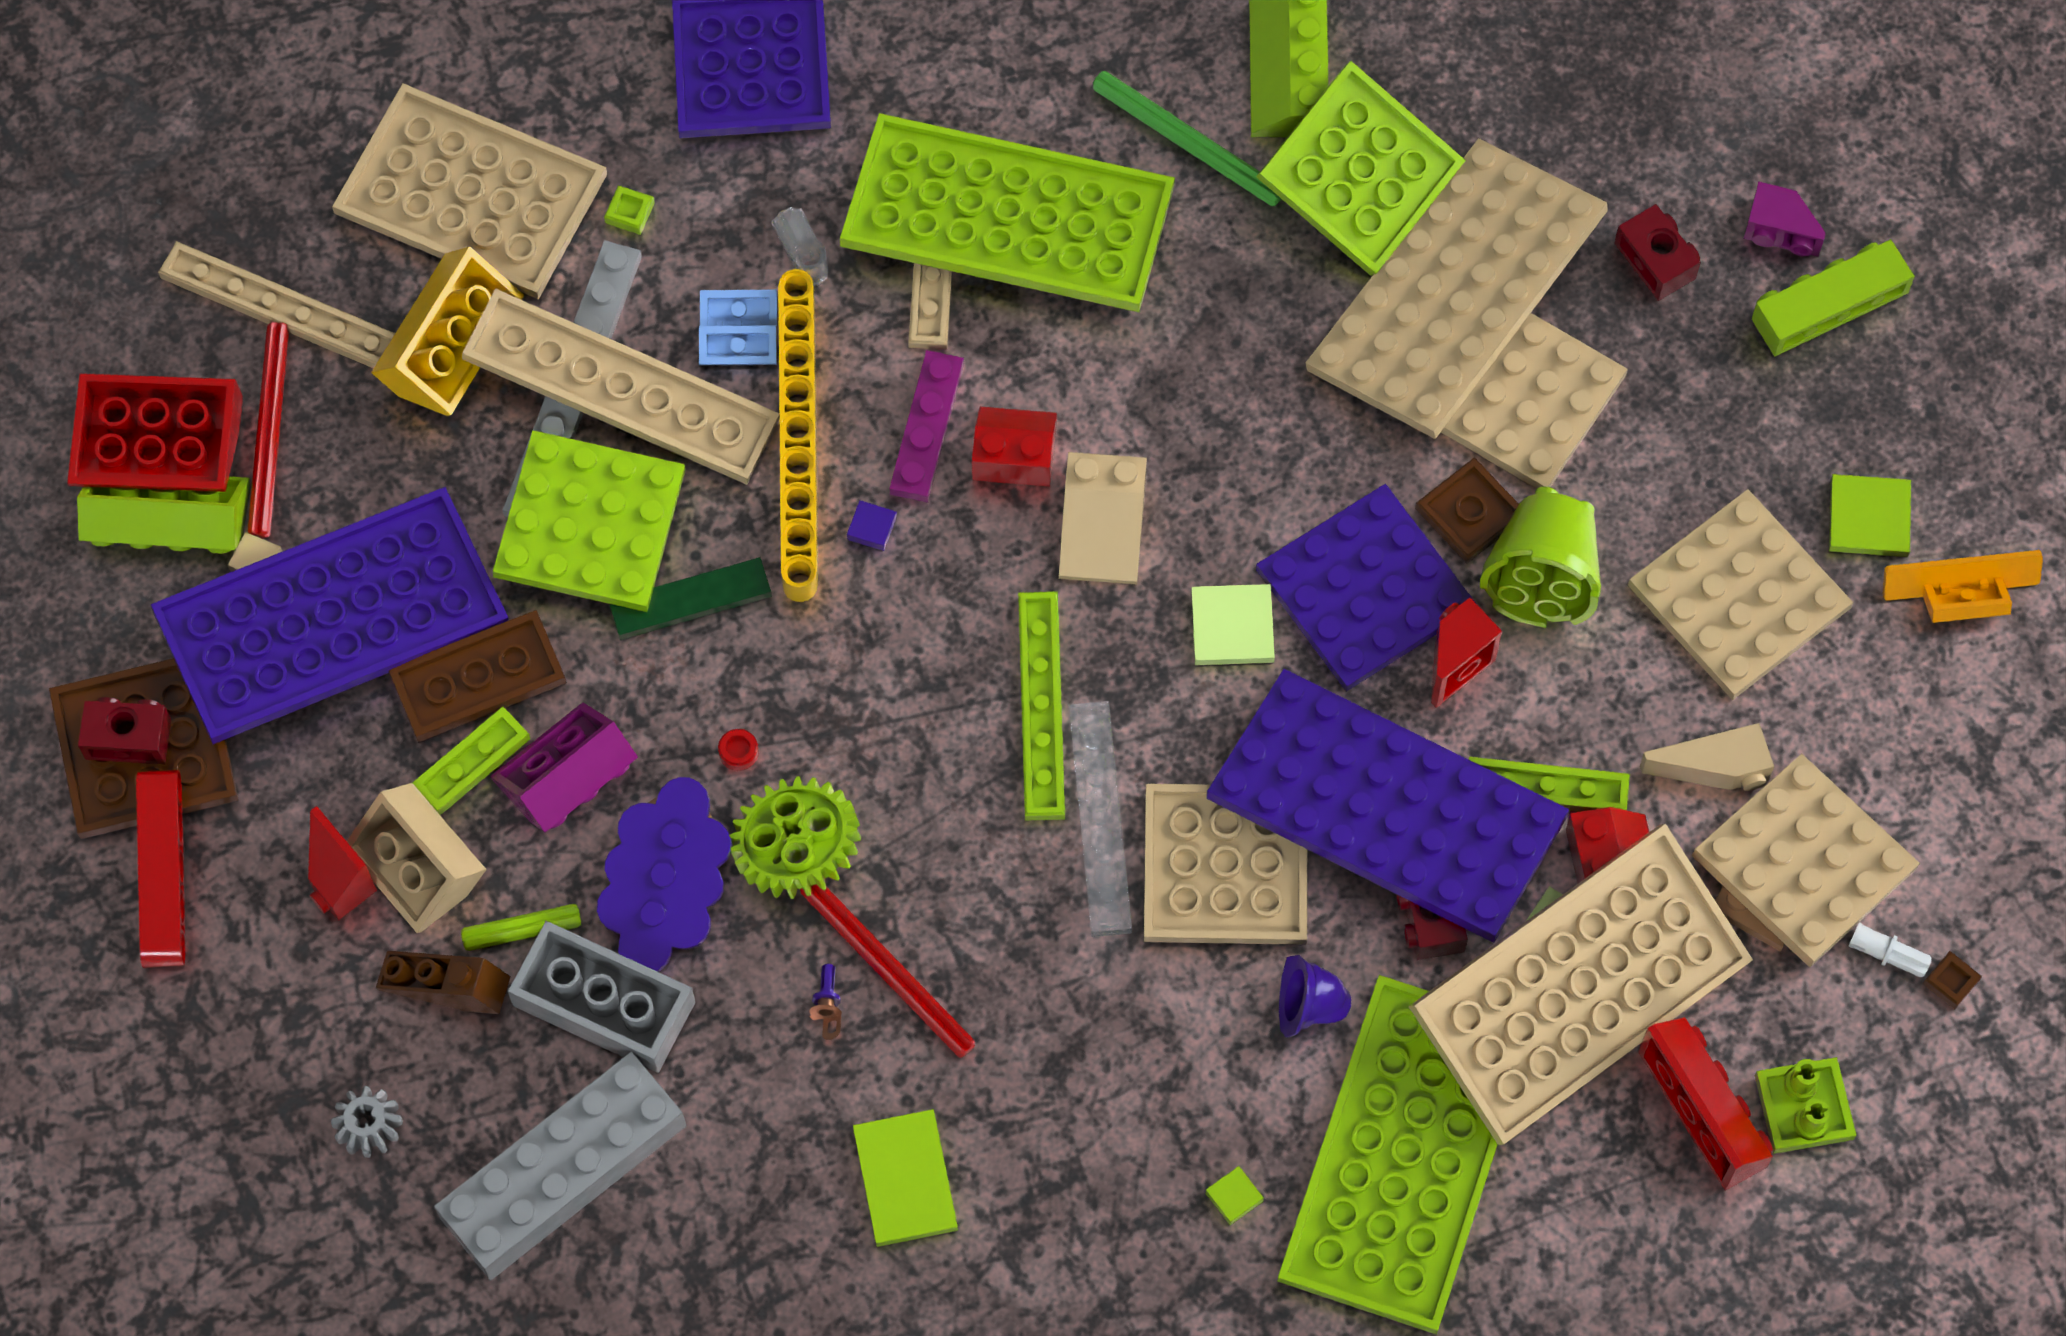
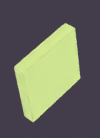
M1271 584L1192 587L1195 665L1274 663Z

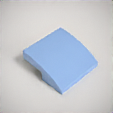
M777 289L700 290L699 366L777 365Z

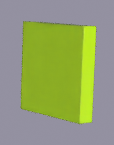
M1832 474L1830 480L1829 552L1908 557L1910 553L1911 480Z

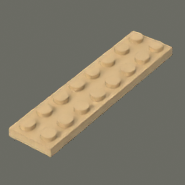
M496 288L462 352V359L746 485L779 420L780 413Z

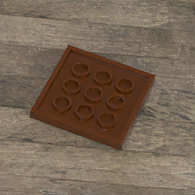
M174 658L49 688L77 833L80 839L137 826V772L179 770L182 781L183 814L239 801L226 739L212 744ZM101 697H111L120 700L121 703L137 704V701L147 699L165 705L172 719L165 765L85 760L78 747L84 701H97ZM127 723L122 725L118 729L117 734L129 733L133 729L134 724Z

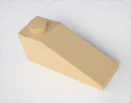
M1760 723L1646 751L1643 754L1640 769L1643 774L1727 790L1743 787V790L1750 791L1764 786L1767 783L1766 781H1769L1774 764Z

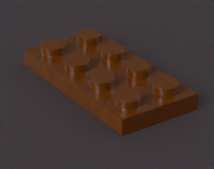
M537 610L426 653L389 670L418 743L496 712L502 706L506 708L567 683Z

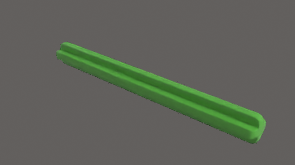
M1101 71L1093 82L1094 91L1270 206H1276L1280 202L1281 198L1256 177L1260 171L1107 71Z

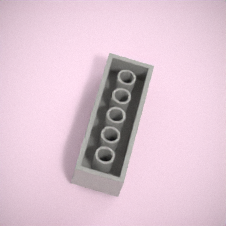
M631 1051L434 1207L441 1221L491 1281L684 1129L686 1122L683 1112Z

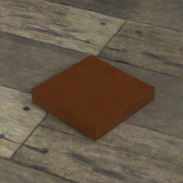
M1474 457L1416 502L1415 509L1467 564L1499 539L1519 503Z

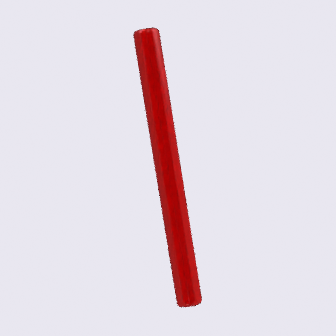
M271 322L267 325L247 530L249 534L261 539H267L271 531L289 337L287 324L282 322Z
M817 884L812 885L811 896L808 897L803 888L800 889L801 894L957 1057L963 1058L971 1052L975 1046L974 1039L827 887L825 890H822Z

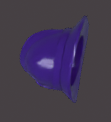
M1300 955L1286 957L1279 996L1280 1030L1285 1037L1295 1036L1301 1029H1307L1313 1024L1335 1023L1347 1017L1351 1009V995L1336 975L1324 968H1320L1315 963H1308Z

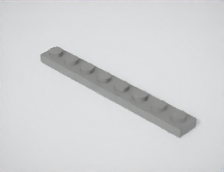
M604 240L573 323L612 339L642 258L641 250ZM545 396L533 430L574 439L583 412ZM528 444L503 507L505 517H508Z

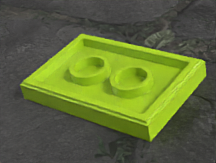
M934 1109L853 1125L876 1246L880 1247L958 1231Z

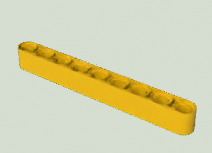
M793 269L785 272L778 284L781 576L786 596L793 601L804 602L811 599L818 588L815 300L811 276L803 270ZM797 289L805 292L797 297L788 294L792 290ZM796 324L805 326V329L798 332L791 331L788 328ZM796 359L806 362L800 367L789 365L791 361ZM797 394L807 397L802 402H792L789 400L790 397ZM794 430L807 432L801 438H793L789 435ZM798 465L807 468L801 474H794L789 471L792 467ZM797 501L808 504L802 510H794L789 507ZM798 537L808 540L807 544L799 547L790 544L791 540ZM799 573L809 576L808 580L802 583H795L790 578Z

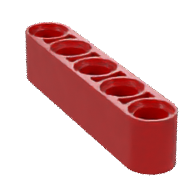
M179 770L137 772L136 799L142 968L185 966L186 939L181 774Z

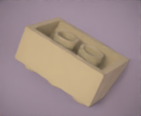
M413 783L380 792L347 840L348 844L366 864L373 882L416 933L424 931L465 899L487 870Z

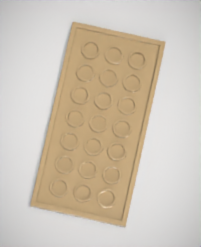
M1479 138L1464 156L1466 161L1378 273L1370 278L1306 361L1308 372L1434 439L1437 438L1608 211L1607 202Z
M1662 824L1658 825L1408 1007L1496 1143L1504 1145L1641 1044L1648 1027L1673 1020L1753 961V959L1668 826Z

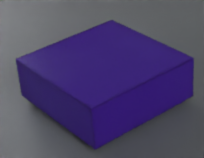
M859 500L847 532V540L885 551L897 519V511Z

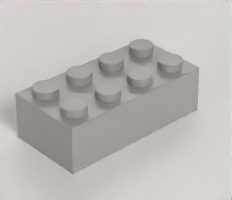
M545 921L508 990L514 1007L622 1057H625L632 1051L644 1067L659 1073L696 1003L692 987L548 921Z

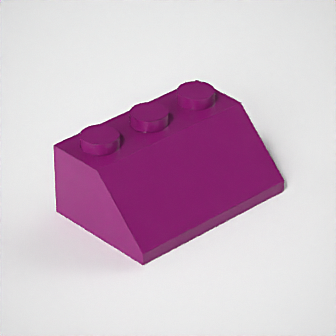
M582 702L490 777L530 823L543 832H547L549 829L560 826L567 819L568 814L580 804L592 800L598 794L599 789L608 781L623 775L629 769V764L636 760L638 756L614 721Z

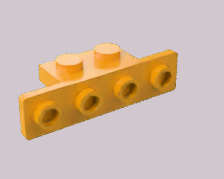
M2040 550L1890 565L1884 569L1882 594L1886 601L1923 597L1932 623L2011 615L2012 601L2007 588L2038 585L2041 581L2043 556Z

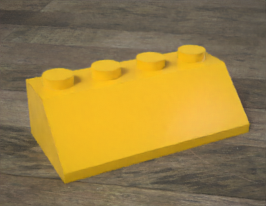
M470 246L445 253L371 373L398 397L443 415H452L480 367L463 360L462 352L495 288L521 300L524 294Z

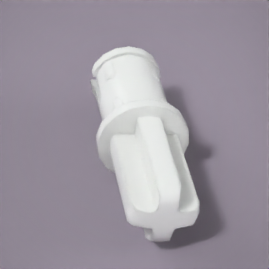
M1861 923L1858 924L1849 944V947L1881 960V965L1885 966L1887 962L1918 977H1923L1926 974L1931 963L1930 955L1896 941L1898 936L1894 935L1891 938Z

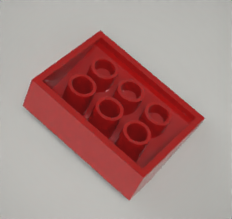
M79 374L67 480L68 486L226 492L240 433L243 395L236 379Z

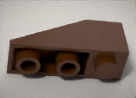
M387 951L376 989L466 1012L500 1014L511 976L485 958Z

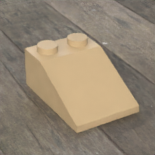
M1068 452L1059 579L1137 585L1147 458Z

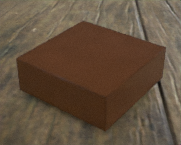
M1949 951L1925 979L1923 985L1955 1010L1978 984L1982 976Z

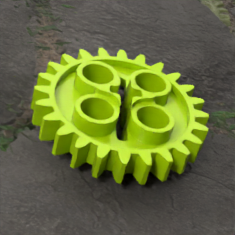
M796 776L793 786L788 787L784 779H780L778 790L774 791L770 786L766 785L764 786L765 797L761 798L752 794L751 798L754 806L752 808L747 806L740 807L745 819H734L732 822L737 832L729 834L733 844L731 854L739 873L744 875L749 885L756 883L760 893H764L770 887L773 896L778 898L783 889H786L790 899H794L797 889L803 888L807 897L811 896L812 885L817 884L822 890H825L826 883L824 879L829 876L838 881L840 877L836 869L838 867L850 869L851 865L847 856L858 854L854 842L861 840L857 829L860 826V822L851 801H846L841 789L834 792L830 782H826L820 788L816 777H812L807 786H804L800 776ZM828 827L827 829L818 832L820 829ZM768 843H772L771 845H769V846H767V847H763L764 845H766V844H768ZM806 858L804 861L800 863H795L800 859Z

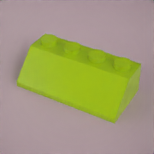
M1249 0L1251 137H1288L1329 86L1327 0Z
M229 476L226 492L83 487L77 496L79 541H90L95 546H110L114 543L130 544L131 547L137 549H146L153 545L169 546L174 551L204 548L217 554L236 550L244 535L250 478Z

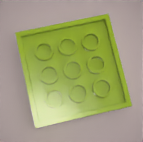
M1349 61L1256 177L1370 276L1378 273L1466 160L1357 65Z
M532 430L493 568V578L648 612L684 478L685 464Z

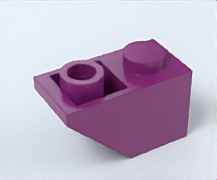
M1758 182L1743 239L1751 240L1756 245L1762 247L1775 246L1788 249L1798 256L1812 255L1819 257L1826 233L1798 192Z

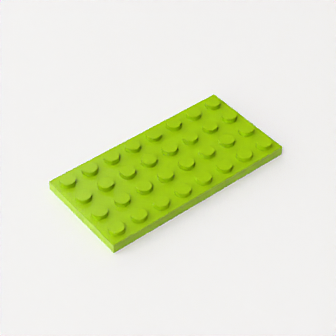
M879 113L840 236V247L1140 312L1173 193L1175 177Z
M1379 975L1277 1282L1437 1335L1498 1144L1408 1007L1429 991Z

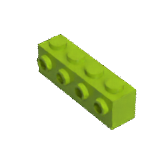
M1891 239L1879 245L1874 242L1862 248L1856 256L1846 261L1844 258H1840L1831 262L1825 267L1824 271L1814 276L1806 274L1797 278L1790 287L1780 292L1772 290L1765 293L1757 300L1751 320L1775 357L1908 294L1915 276Z

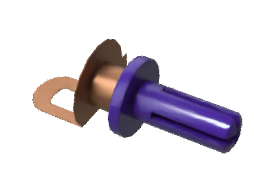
M825 964L821 968L820 992L813 995L812 1002L816 1006H813L809 1011L811 1014L809 1017L812 1020L823 1019L822 1036L826 1040L836 1038L841 1030L842 1012L837 1008L841 997L834 993L836 967L832 964ZM837 1021L836 1031L828 1033V1023Z

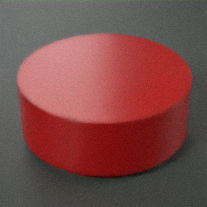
M732 729L726 732L718 743L720 760L724 766L731 770H746L757 761L759 755L758 743L755 736L747 730Z

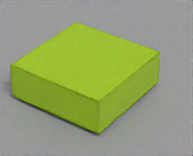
M618 185L604 216L605 223L641 235L655 204L654 197Z
M1239 1166L1207 1188L1205 1192L1230 1226L1264 1201L1263 1196Z

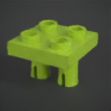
M1837 1057L1816 1061L1803 1059L1794 1065L1756 1071L1754 1076L1770 1142L1773 1147V1154L1854 1140L1857 1136Z

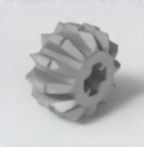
M364 1086L361 1097L358 1098L353 1091L348 1090L346 1095L350 1103L348 1105L342 1102L336 1103L335 1109L340 1116L331 1119L332 1127L339 1130L335 1135L338 1144L347 1143L346 1149L352 1155L361 1148L364 1157L370 1158L372 1147L375 1146L378 1147L381 1153H386L385 1139L398 1141L399 1135L393 1128L403 1124L402 1117L395 1114L399 1109L396 1100L387 1101L388 1095L383 1089L377 1091L372 1097L370 1087ZM368 1116H372L375 1122L371 1126L365 1123V1128H362L359 1123L360 1120L365 1117L368 1121Z

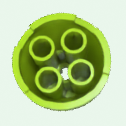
M1539 487L1535 490V494L1524 498L1519 503L1482 569L1480 589H1485L1486 593L1494 600L1492 607L1517 622L1543 628L1547 627V621H1570L1573 625H1577L1586 621L1595 613L1601 593L1594 518L1595 509L1591 503L1558 494L1551 487Z

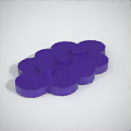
M678 777L667 782L661 788L656 804L638 803L630 806L623 812L618 822V835L621 844L611 850L605 860L604 870L611 884L601 892L597 901V913L600 921L607 929L620 934L618 953L657 972H660L668 964L673 948L689 950L699 946L706 940L711 930V917L708 908L718 902L724 892V880L718 868L727 861L732 848V840L727 829L720 822L708 818L710 798L707 790L698 781L690 777Z

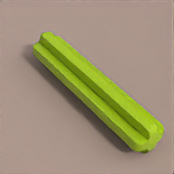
M569 904L464 927L461 929L462 943L465 950L471 951L538 936L545 921L565 930L576 928L581 925L579 908L577 904Z

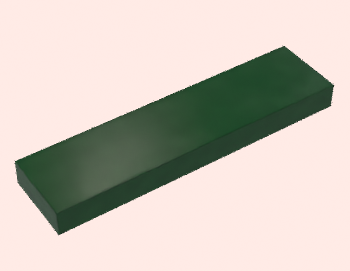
M761 557L654 587L648 612L613 604L609 605L619 639L624 640L772 597Z

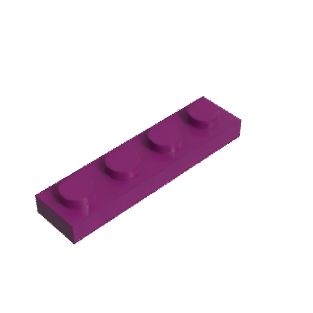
M926 350L889 488L890 495L928 503L964 367V358Z

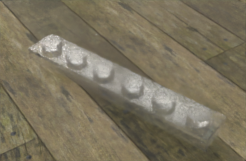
M1109 701L1070 704L1069 716L1091 937L1131 934L1132 923Z

